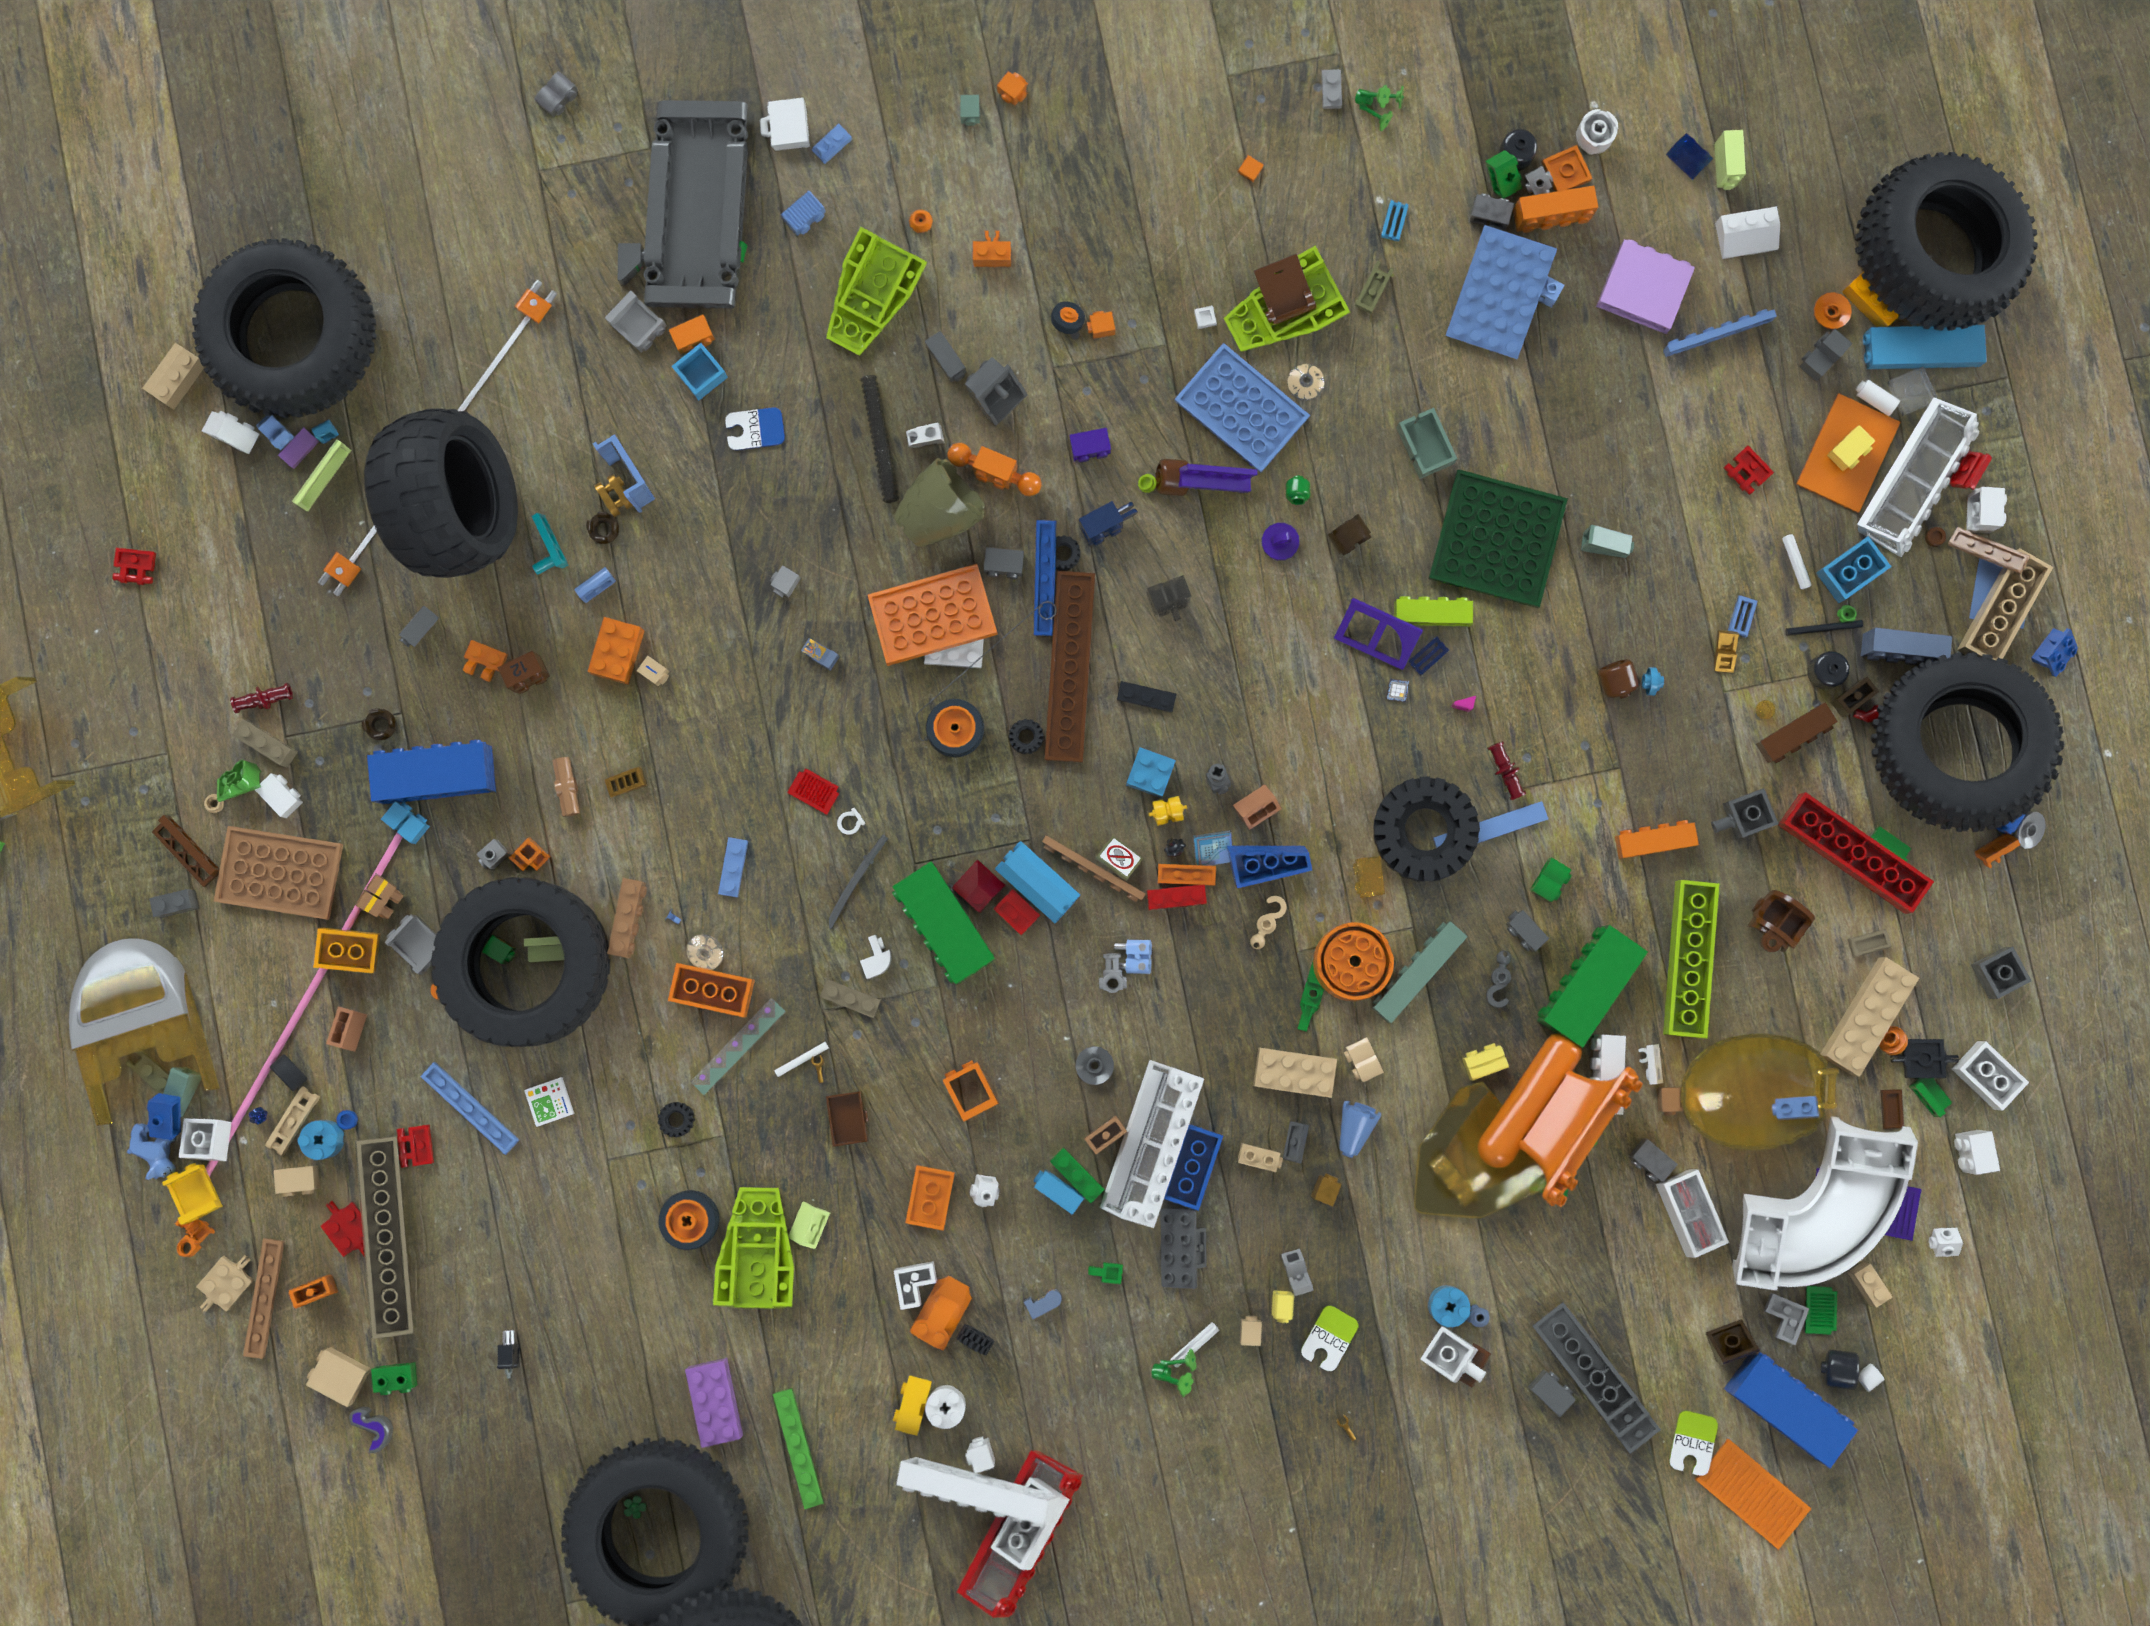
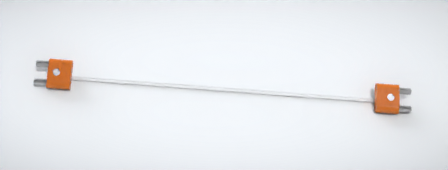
M536 280L533 286L524 292L514 307L526 315V317L458 411L466 409L531 319L537 324L541 322L552 307L551 302L556 297V292L552 290L545 300L535 294L542 285L539 280ZM373 526L349 560L338 552L334 554L324 568L325 573L318 581L320 585L324 586L330 576L334 577L340 582L333 592L336 596H339L346 586H350L361 571V568L355 565L354 562L377 532L375 526Z

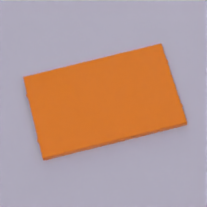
M1838 393L1796 485L1859 513L1901 422ZM1860 425L1875 440L1871 445L1873 449L1866 456L1861 455L1858 458L1860 462L1854 468L1850 469L1848 467L1842 471L1827 455L1854 428Z

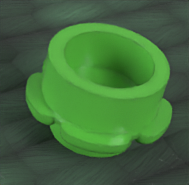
M1844 605L1838 610L1837 616L1841 622L1854 621L1856 619V610L1852 606Z

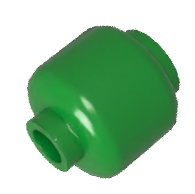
M1296 475L1286 482V499L1291 504L1302 505L1309 500L1310 482L1307 479Z

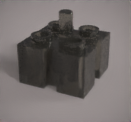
M1184 575L1149 587L1146 594L1154 616L1159 614V617H1162L1171 611L1174 621L1182 619L1179 610L1188 607L1192 597Z

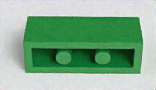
M1065 1147L1050 1160L1053 1166L1090 1203L1105 1190Z

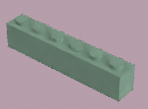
M1451 921L1446 924L1442 922L1436 929L1438 933L1434 938L1430 936L1423 944L1425 948L1421 952L1417 951L1411 957L1412 963L1408 967L1404 965L1398 972L1400 976L1396 981L1392 979L1385 987L1387 991L1383 995L1379 994L1373 1000L1374 1006L1372 1009L1388 1023H1392L1468 937Z

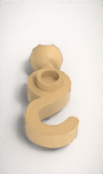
M1271 896L1266 900L1267 903L1277 902L1280 905V911L1263 915L1257 920L1256 925L1259 932L1253 935L1250 940V944L1254 949L1264 947L1265 935L1272 933L1276 928L1275 919L1282 917L1286 913V903L1279 896ZM1254 943H1257V944H1258V947H1257V948H1255V947L1253 946Z

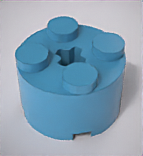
M330 1120L310 1122L302 1129L298 1138L301 1151L308 1158L314 1160L334 1157L342 1150L344 1145L343 1130L336 1122Z
M1443 1285L1431 1293L1428 1310L1432 1318L1445 1327H1457L1469 1317L1470 1302L1467 1296L1458 1288ZM1448 1302L1453 1304L1451 1310L1445 1309Z

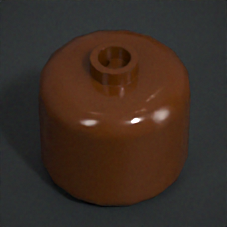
M1161 459L1157 465L1155 476L1157 492L1161 495H1186L1189 488H1179V468L1189 463L1186 460Z
M1630 659L1613 662L1598 671V677L1604 693L1609 698H1626L1631 695L1630 692H1633L1640 686L1638 675Z

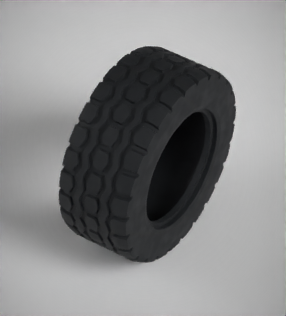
M504 878L503 880L488 882L482 887H477L466 894L465 898H461L451 908V913H447L440 925L441 930L437 932L433 946H435V950L432 951L431 966H433L431 971L434 986L437 987L438 999L442 1005H445V1011L467 1033L474 1035L475 1038L481 1041L490 1042L498 1046H539L566 1037L577 1030L578 1026L583 1025L591 1016L592 1011L596 1010L609 980L607 979L610 974V954H607L609 944L608 940L605 939L606 934L603 926L597 920L593 910L582 899L567 889L532 878ZM532 915L547 923L557 934L564 952V970L557 988L550 997L533 1008L517 1011L502 1005L489 993L481 976L480 958L486 940L499 925L514 917Z

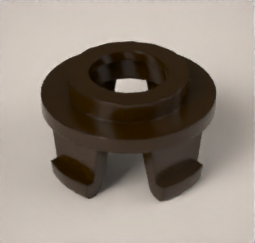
M599 511L590 521L587 520L586 529L593 541L599 544H608L617 538L619 523L611 514ZM602 523H608L611 526V532L607 536H601L598 533V526Z
M380 708L369 710L370 713L365 721L362 722L363 731L375 740L382 741L390 738L396 730L394 715ZM380 718L386 719L388 722V728L384 732H378L375 728V723Z

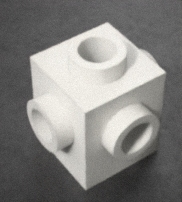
M976 1174L975 1183L970 1188V1196H972L976 1205L981 1207H987V1205L994 1206L995 1200L999 1197V1184L996 1178Z
M1933 1229L1932 1236L1929 1237V1246L1933 1249L1935 1256H1959L1963 1242L1958 1229Z

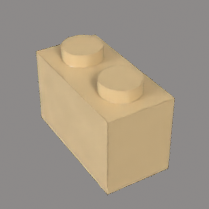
M319 1165L274 1170L275 1194L282 1193V1197L294 1196V1192L302 1191V1195L313 1194L315 1189H320Z
M1863 1261L1847 1272L1868 1305L1877 1308L1892 1298V1295L1870 1263Z

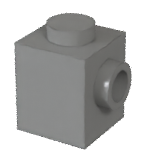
M782 565L779 572H775L771 577L770 581L772 583L770 585L774 589L773 592L782 598L784 595L789 598L801 578L798 574Z
M493 839L477 853L480 858L478 860L485 869L493 870L511 855L500 841Z

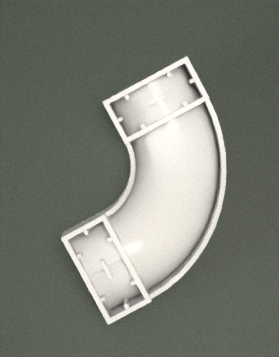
M1830 1116L1824 1157L1820 1170L1811 1186L1802 1195L1790 1200L1750 1194L1743 1195L1741 1243L1738 1257L1736 1260H1733L1732 1265L1736 1284L1777 1290V1286H1808L1836 1277L1862 1260L1887 1232L1902 1204L1908 1181L1912 1180L1918 1141L1911 1127L1902 1126L1901 1131L1891 1133L1874 1132L1853 1127L1844 1123L1838 1117Z

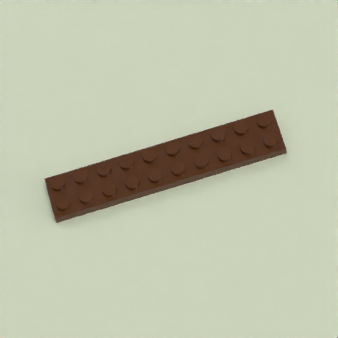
M1057 571L1055 598L1057 612L1054 616L1045 745V760L1083 763L1095 573Z

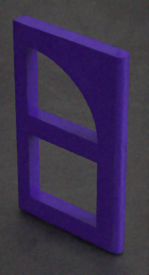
M1353 598L1334 639L1403 670L1420 635L1423 633V629ZM1356 610L1380 621L1368 646L1344 635ZM1387 625L1391 626L1400 637L1402 652L1399 660L1375 650Z

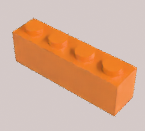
M1688 820L1678 821L1676 826H1669V823L1657 825L1658 829L1652 830L1650 826L1639 828V832L1632 833L1631 829L1620 831V835L1615 836L1618 857L1622 859L1698 846L1695 822L1688 823Z

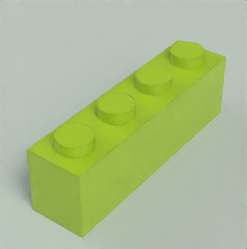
M1400 596L1394 602V617L1412 625L1470 627L1473 624V601H1468V598L1465 597L1456 598V600H1449L1448 597H1438L1437 600H1430V597L1411 599L1410 596Z

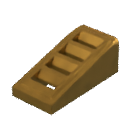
M636 767L605 779L610 798L647 786L641 767ZM634 774H636L638 783L636 784L632 776ZM629 776L631 786H628L625 777ZM619 779H622L623 789L620 787ZM615 781L618 791L614 792L611 782Z

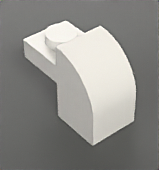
M877 935L868 937L875 956L860 961L867 979L886 972L892 961L891 951H882L885 946L882 938H878Z

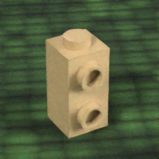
M1241 1143L1237 1162L1276 1172L1277 1168H1281L1283 1157H1280V1152Z

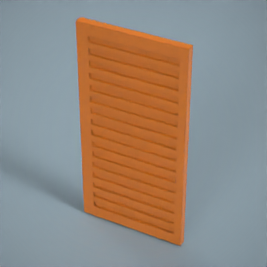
M1726 1439V1442L1711 1459L1708 1473L1703 1476L1698 1475L1695 1479L1778 1550L1812 1509L1730 1439Z

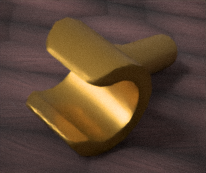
M820 1055V1063L815 1064L814 1057L811 1058V1062L816 1067L818 1082L822 1083L821 1066L824 1063V1059Z
M1343 1415L1346 1418V1423L1341 1425L1337 1419V1424L1343 1427L1350 1439L1354 1441L1356 1438L1348 1425V1418Z

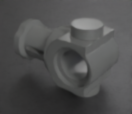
M1218 763L1212 765L1208 769L1209 773H1206L1209 786L1213 794L1217 792L1219 795L1224 794L1231 787L1226 768Z

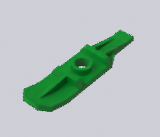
M1313 961L1300 1001L1302 1015L1297 1029L1307 1032L1311 1016L1319 1009L1324 992L1323 987L1316 978ZM1311 990H1315L1317 992L1316 997L1310 996Z

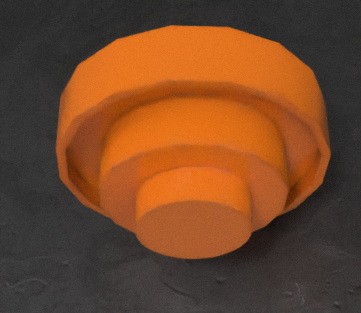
M1890 1026L1879 1047L1886 1054H1900L1908 1045L1907 1034L1897 1026Z

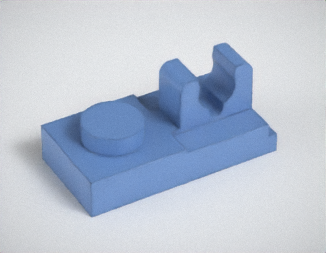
M838 124L813 147L812 151L825 164L852 140V137Z

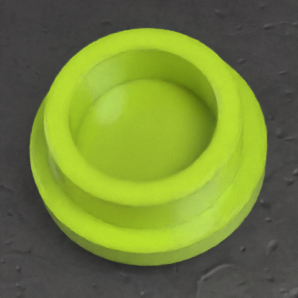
M1145 474L1139 478L1138 487L1142 492L1151 493L1155 490L1157 481L1153 475Z

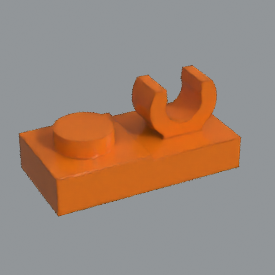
M2006 833L1975 851V855L1983 861L1984 865L1992 868V861L2000 863V857L2020 846L2017 838Z

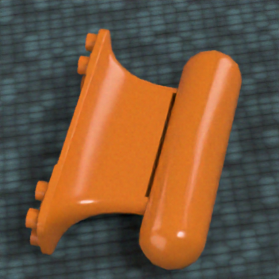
M1559 1033L1552 1034L1545 1041L1481 1136L1477 1147L1481 1160L1495 1168L1507 1167L1514 1161L1520 1150L1526 1152L1537 1162L1545 1175L1546 1187L1542 1193L1543 1199L1550 1206L1556 1204L1562 1207L1567 1199L1563 1195L1567 1188L1572 1191L1578 1183L1574 1179L1577 1170L1613 1116L1617 1114L1621 1107L1627 1109L1630 1106L1632 1099L1628 1096L1631 1091L1639 1092L1643 1083L1638 1080L1637 1073L1631 1067H1626L1614 1079L1602 1081L1586 1078L1573 1072L1580 1062L1582 1048Z

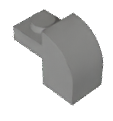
M1300 1249L1281 1254L1294 1295L1297 1296L1314 1291Z

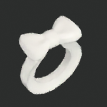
M852 808L850 812L841 814L838 818V828L844 834L852 835L859 830L860 825H865L864 820L855 808ZM844 817H857L858 821L853 830L847 831L842 827Z

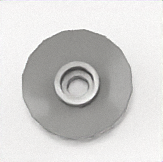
M2030 812L2018 826L2017 839L2020 846L2025 849H2031L2036 846L2044 835L2045 819L2039 812Z

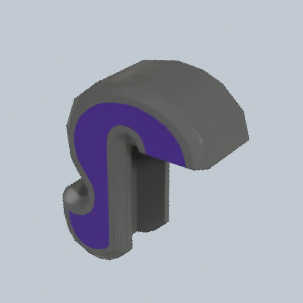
M359 1407L349 1415L350 1424L376 1434L369 1453H377L390 1443L393 1434L392 1423L383 1415L371 1417L369 1413L372 1410L369 1407Z

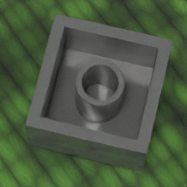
M2013 946L2004 947L1971 964L1989 999H1999L2032 981Z

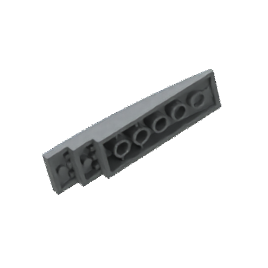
M1564 1302L1532 1325L1629 1454L1661 1430L1638 1400V1397Z

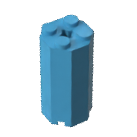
M1020 841L1013 848L1014 852L1010 850L1003 858L1005 862L1001 861L994 870L1055 924L1075 903L1080 894Z

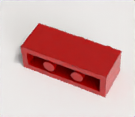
M1205 884L1146 891L1148 911L1207 904Z

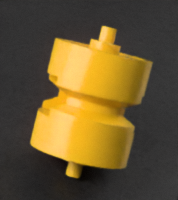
M1179 796L1168 798L1167 802L1163 800L1152 801L1153 810L1149 813V817L1153 816L1155 818L1157 826L1167 824L1168 820L1172 822L1184 820L1183 809H1187V806L1181 804Z

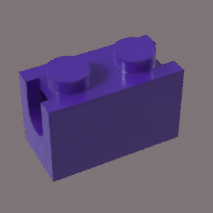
M1107 428L1069 435L1074 461L1086 462L1092 457L1102 459L1111 454Z

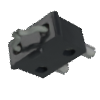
M514 1330L503 1331V1344L498 1345L497 1369H505L507 1378H511L512 1369L520 1367V1343L514 1344Z

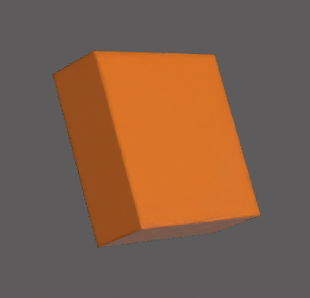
M1248 155L1239 168L1238 173L1254 182L1263 169L1264 164Z

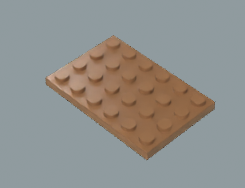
M228 826L214 902L329 920L343 844Z

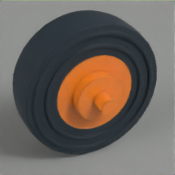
M1064 301L1058 303L1053 308L1051 322L1058 331L1065 334H1075L1083 327L1085 314L1077 304Z

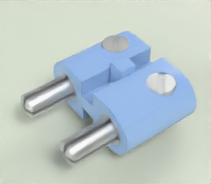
M1127 940V943H1115L1114 946H1126L1114 947L1115 950H1126L1127 954L1126 963H1119V965H1122L1119 966V969H1126V973L1133 974L1151 973V940Z

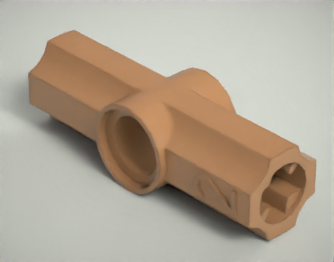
M570 757L557 758L553 760L556 777L554 783L556 794L560 799L562 815L566 817L580 814L577 799L578 786L575 777H573Z

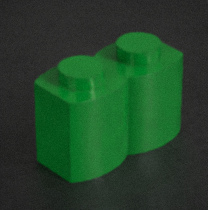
M1550 857L1529 891L1548 902L1557 901L1562 893L1560 890L1563 883L1566 885L1572 876L1570 874L1572 869Z

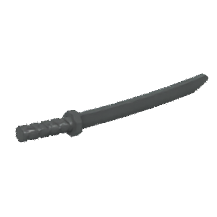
M882 834L870 853L863 856V862L851 878L829 917V929L833 928L859 880L869 865L875 862L873 859L882 849V846L885 845V842L888 841L889 838Z

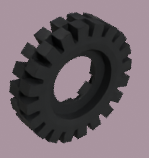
M1430 776L1417 779L1412 778L1393 788L1381 802L1374 819L1373 836L1382 860L1384 859L1387 866L1399 873L1400 876L1418 882L1439 881L1448 878L1463 868L1474 854L1475 848H1477L1480 832V822L1477 819L1478 813L1475 806L1473 807L1471 804V799L1468 795L1459 790L1460 788L1455 784H1450L1445 779L1438 777L1430 778ZM1417 810H1435L1446 821L1447 836L1444 842L1433 850L1417 849L1410 844L1406 837V821Z

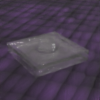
M1924 366L1887 382L1892 395L1900 400L1898 408L1902 416L1929 406L1933 398L1938 399Z

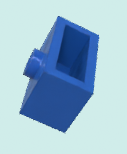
M158 1093L147 1104L149 1137L172 1140L181 1133L180 1097Z

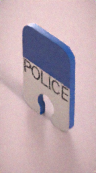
M778 408L734 412L726 417V428L740 425L744 429V433L740 437H727L729 447L733 450L775 446L782 444L785 440L782 413Z

